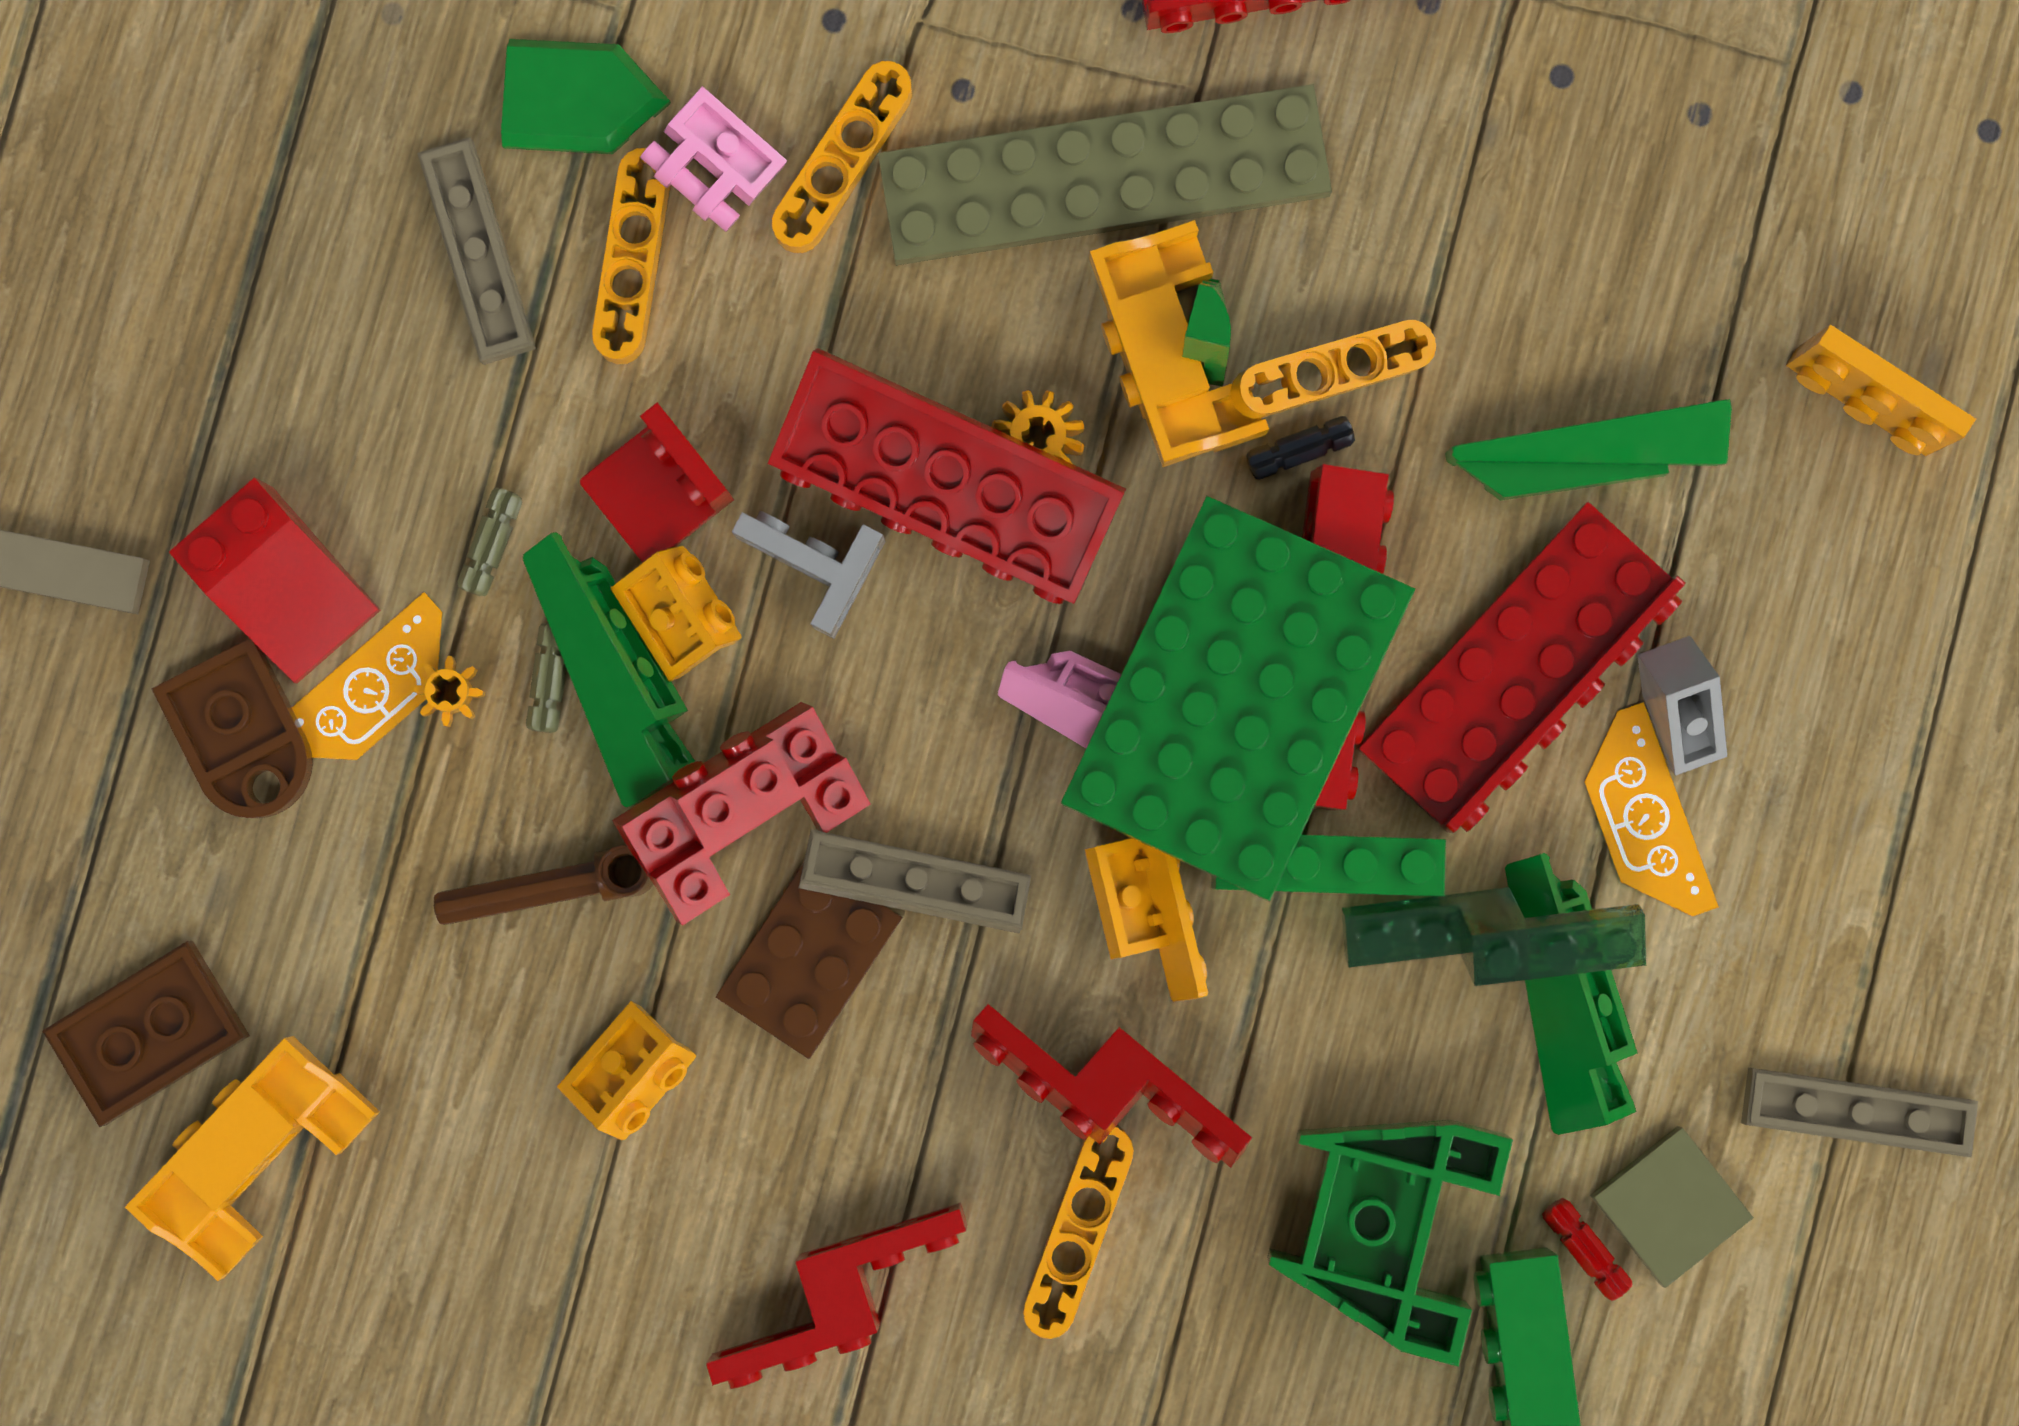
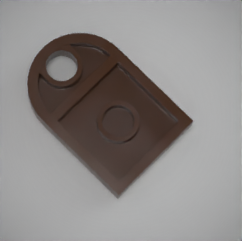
M250 638L152 688L202 791L216 807L238 817L267 818L287 810L302 796L312 774L313 758L310 744L265 653ZM271 771L279 779L280 791L273 801L264 804L255 797L253 784L258 775Z

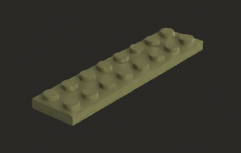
M1314 84L878 153L896 266L1330 197L1332 193Z

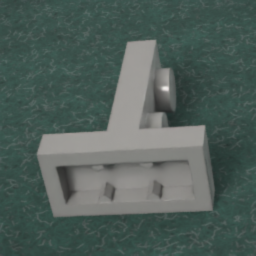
M760 511L756 519L742 512L732 530V533L738 540L829 586L810 624L815 630L835 639L886 542L883 534L863 524L841 564L835 560L839 552L831 546L810 536L806 544L787 536L786 533L790 526L765 512Z

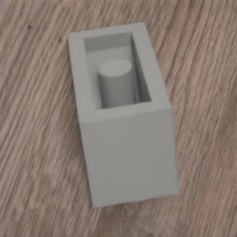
M1687 636L1638 654L1642 695L1674 775H1679L1727 757L1720 676L1692 637Z

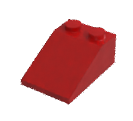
M255 477L169 551L170 555L204 594L296 684L381 611L272 486Z

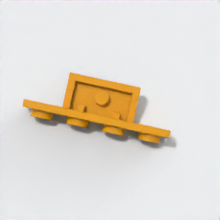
M1133 838L1084 849L1110 959L1122 958L1159 948L1171 1000L1176 1002L1207 996V968L1203 957L1198 952L1192 927L1194 922L1191 904L1185 898L1179 873L1180 860Z

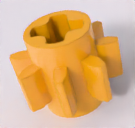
M447 656L445 669L436 671L433 667L424 664L422 666L423 670L429 676L425 686L417 685L412 687L413 692L425 695L428 701L422 707L420 714L426 717L433 714L436 710L442 711L441 720L443 726L446 727L451 726L453 714L461 712L464 716L473 719L475 715L469 707L472 697L481 698L486 693L478 688H472L469 682L475 677L478 670L471 666L466 668L461 674L456 672V661L452 656ZM445 679L451 683L460 680L462 683L456 690L460 697L456 704L446 700L438 703L436 700L442 693L441 689L437 686L441 680Z

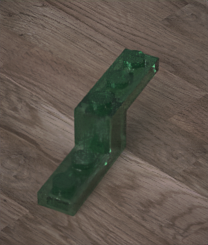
M1506 887L1342 908L1344 951L1349 968L1461 954L1474 986L1646 966L1645 913L1639 904L1524 918L1510 888Z

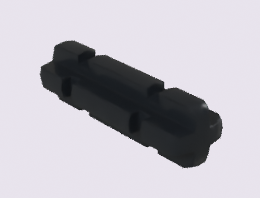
M1340 416L1325 422L1321 429L1316 425L1275 440L1272 447H1269L1267 443L1251 449L1246 455L1247 463L1254 478L1260 480L1277 474L1280 467H1283L1285 471L1325 456L1329 449L1336 452L1351 446L1355 441L1354 431L1347 417Z

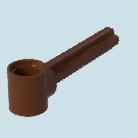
M620 845L595 852L594 861L441 891L434 895L433 906L438 922L442 925H449L601 894L605 902L635 897L646 893L654 884L642 867L640 879L633 886L626 888L617 881L615 877L617 862L624 856H633L627 845Z

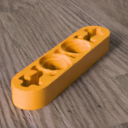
M880 61L873 64L865 72L775 209L772 217V229L778 243L785 250L792 253H805L812 250L821 241L908 108L912 99V84L907 70L900 64L893 61ZM891 78L897 79V91L900 95L896 98L888 94L878 107L880 116L886 117L881 122L869 110L878 99V89L875 83L880 81L886 84ZM865 102L869 109L859 106L860 103ZM853 121L865 122L873 130L871 141L862 148L849 147L842 140L844 128ZM825 166L837 168L843 175L841 187L831 194H822L812 186L814 173ZM805 193L814 204L826 208V210L821 214L813 206L806 218L808 228L811 231L807 235L798 232L793 238L788 237L789 229L784 221L788 217L795 220L801 217L807 205L805 200L799 198V196Z
M636 148L628 152L621 159L618 167L592 329V339L596 349L607 361L615 364H628L636 360L643 352L646 343L670 186L666 188L658 180L650 179L646 183L644 196L648 203L656 202L654 208L640 202L625 203L627 197L638 201L639 185L631 174L632 172H641L643 164H646L640 158L646 148ZM640 215L646 217L651 222V232L647 239L635 244L626 242L621 236L623 223L632 216ZM633 269L642 275L643 284L641 290L636 295L628 298L616 295L612 284L614 277L622 270ZM609 305L625 311L639 309L637 316L626 312L624 327L628 334L633 336L632 342H623L620 351H614L611 342L605 339L606 333L616 332L619 315L615 310L608 311Z
M1405 320L1261 362L1236 376L1230 390L1231 400L1235 408L1242 415L1250 418H1263L1410 374L1426 366L1433 359L1436 351L1435 337L1431 329L1423 322ZM1403 340L1415 342L1417 351L1412 354L1401 353L1387 359L1385 349ZM1351 347L1361 348L1368 354L1371 367L1366 376L1355 375L1349 369L1346 356ZM1308 361L1318 367L1322 381L1317 391L1306 390L1298 382L1296 372L1301 362ZM1281 378L1283 389L1265 396L1263 401L1260 397L1251 398L1248 388L1253 386L1255 381L1258 385H1265Z
M1116 1126L1109 1135L1117 1137L1116 1145L1117 1148L1124 1151L1121 1159L1111 1158L1104 1173L1105 1177H1116L1113 1186L1109 1187L1094 1177L1080 1176L1084 1166L1095 1172L1099 1161L1098 1152L1092 1149L1095 1140L1090 1136L1083 1140L1026 1295L1023 1309L1026 1325L1032 1333L1041 1338L1052 1339L1063 1335L1069 1330L1077 1313L1133 1158L1132 1141L1125 1130L1119 1126ZM1087 1187L1099 1191L1105 1200L1104 1209L1101 1214L1089 1220L1077 1216L1071 1205L1072 1198L1076 1192ZM1066 1241L1077 1243L1085 1253V1261L1081 1268L1071 1273L1060 1271L1052 1261V1254L1056 1246ZM1044 1274H1048L1052 1279L1061 1284L1076 1285L1073 1294L1062 1288L1058 1298V1309L1064 1312L1065 1315L1062 1319L1052 1318L1049 1326L1040 1323V1313L1033 1309L1036 1302L1045 1304L1052 1290L1051 1283H1041Z

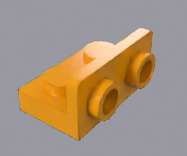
M684 546L656 552L610 588L669 682L681 678L719 649L733 645L742 638L735 626V618L732 611L723 601L718 599L707 582L705 570L701 562L693 554L689 553Z
M630 1001L558 1084L557 1088L597 1130L620 1140H625L647 1122L650 1111L664 1094L675 1088L684 1079L687 1068L695 1060L696 1054L687 1046L677 1042L640 1005Z

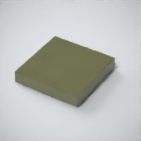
M1680 1126L1674 1128L1590 1195L1657 1282L1664 1288L1668 1287L1754 1218L1683 1127Z

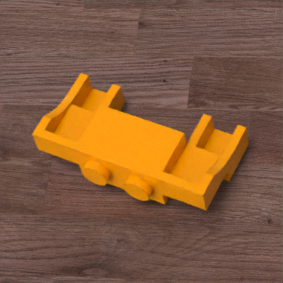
M1195 220L1148 236L1106 245L1090 251L1089 256L1107 308L1108 321L1101 323L1107 348L1111 355L1120 353L1127 373L1120 375L1119 379L1125 399L1130 408L1136 405L1139 406L1143 419H1146L1162 467L1212 450L1215 453L1265 436L1269 431L1266 419L1262 420V418L1244 416L1235 408L1230 392L1232 383L1209 391L1210 386L1201 361L1182 357L1188 324L1176 292L1198 285L1203 280H1209L1213 275L1210 262L1206 263L1197 238L1199 230ZM1254 385L1248 388L1251 398L1254 397L1252 393Z

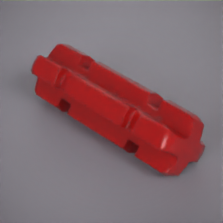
M1560 1198L1549 1205L1542 1213L1543 1219L1554 1233L1562 1235L1560 1241L1586 1274L1591 1278H1596L1594 1284L1601 1293L1611 1301L1627 1293L1633 1285L1631 1278L1621 1266L1613 1264L1615 1258L1590 1226L1584 1221H1579L1581 1215L1571 1202Z

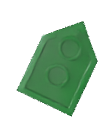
M509 39L501 123V139L504 149L614 154L630 140L629 137L652 116L655 118L671 104L670 100L619 44Z

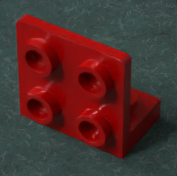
M658 402L640 415L647 427L580 479V485L642 563L656 552L676 547L734 501V498Z

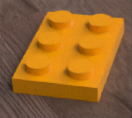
M1831 324L1797 347L1786 364L1788 368L1798 373L1796 379L1801 385L1815 393L1825 394L1827 392L1845 404L1843 409L1850 417L1867 425L1875 423L1892 434L1890 440L1894 445L1912 455L1923 454L1928 456L1965 438L1976 421V418Z

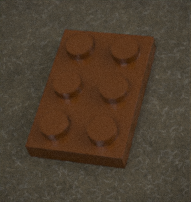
M802 865L715 998L807 1059H810L903 917L887 906L799 888L803 869Z

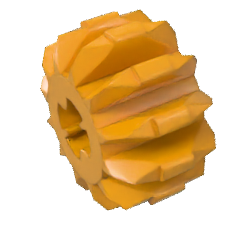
M1049 390L1045 391L1043 395L1042 405H1034L1031 391H1023V410H1020L1010 401H1006L1002 405L1004 414L1012 422L1004 420H994L992 422V428L1021 441L1029 438L1030 428L1033 426H1041L1042 434L1049 430L1052 435L1047 437L1046 448L1041 450L1071 464V460L1064 453L1076 456L1082 455L1084 451L1083 443L1070 438L1084 431L1083 421L1073 420L1064 422L1073 412L1074 405L1067 401L1062 403L1056 411L1053 410L1054 392Z

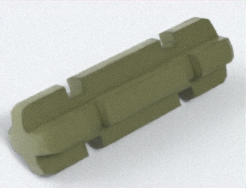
M494 488L491 491L485 507L489 510L488 516L482 515L467 555L471 559L469 566L463 565L457 581L458 587L477 596H486L494 579V576L490 575L492 568H498L513 529L509 523L511 519L516 520L522 505V498L517 494L502 488Z
M542 623L539 626L536 644L541 647L540 653H535L529 698L534 699L533 706H528L526 726L532 731L553 733L559 727L561 710L556 709L557 702H562L566 666L549 624Z

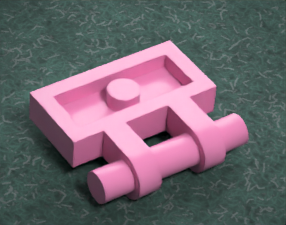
M703 86L668 123L664 131L665 134L679 145L676 150L670 155L656 141H653L640 157L656 171L654 178L666 188L670 185L676 188L695 205L692 211L704 221L710 218L725 232L731 228L740 216L724 202L728 195L733 192L750 206L787 162L782 155ZM693 158L718 179L710 188L685 168Z

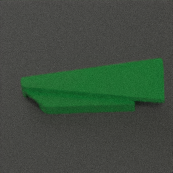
M1730 399L1455 445L1445 453L1446 462L1463 469L1482 483L1484 489L1500 501L1664 477L1669 474L1668 465L1721 466L1727 464L1732 405Z
M553 532L523 554V562L621 804L628 808L640 803L674 782L672 776L679 769L696 762L669 724V722L676 720L686 713L688 709L672 681H668L610 589L616 582L608 568L593 557L582 562L578 561L569 553L562 540V536L557 532Z
M1542 853L1507 864L1505 866V873L1550 1125L1554 1134L1561 1135L1606 1126L1637 1112L1617 1062L1638 1054L1587 892L1574 879L1559 880L1553 874L1549 861L1550 857L1546 853Z

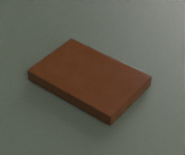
M186 941L42 1031L99 1127L106 1126L250 1036L193 941Z

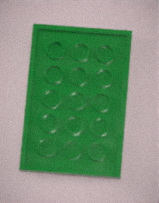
M1206 496L1062 798L1061 804L1270 902L1416 588Z

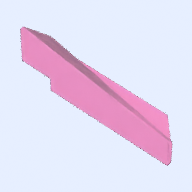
M1064 651L1051 654L1047 663L1023 667L1017 664L1016 661L1008 662L1003 672L998 695L1008 703L1087 748L1122 674L1072 651Z

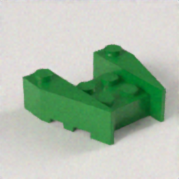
M1454 1120L1298 1130L1296 1139L1299 1144L1327 1152L1301 1256L1269 1248L1267 1255L1269 1265L1303 1288H1307L1355 1322H1359L1401 1352L1459 1367L1472 1313L1471 1307L1464 1299L1417 1287L1442 1182L1500 1196L1513 1139L1504 1133Z

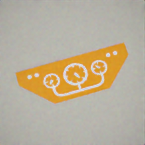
M425 592L292 707L310 744L312 758L358 760L426 700L425 695L413 692L412 687L417 685L425 686L429 676L423 670L422 666L424 664L438 671L442 611Z
M1644 702L1617 711L1584 783L1620 882L1692 917L1719 908Z

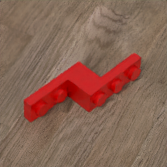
M989 1004L973 1020L971 1036L976 1040L973 1045L979 1054L995 1066L1004 1063L1019 1076L1016 1080L1017 1084L1028 1096L1039 1103H1042L1045 1099L1063 1113L1060 1116L1062 1123L1073 1134L1083 1140L1090 1136L1100 1145L1142 1095L1150 1100L1147 1103L1149 1109L1161 1121L1170 1126L1178 1123L1194 1137L1192 1139L1194 1147L1204 1157L1214 1163L1222 1160L1231 1168L1245 1152L1253 1138L1120 1027L1075 1077Z
M961 1203L801 1253L795 1263L813 1321L712 1353L706 1362L712 1386L728 1381L730 1389L743 1387L762 1379L761 1370L782 1364L784 1371H792L816 1362V1352L837 1346L839 1354H844L871 1344L869 1335L878 1333L880 1321L862 1265L870 1262L873 1270H879L904 1261L903 1251L925 1245L927 1253H932L958 1244L957 1234L966 1232L968 1225Z

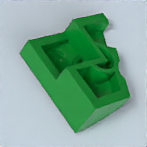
M1211 278L1203 280L1199 284L1185 334L1182 357L1204 362L1203 370L1208 384L1223 387L1230 349L1231 324L1220 280Z

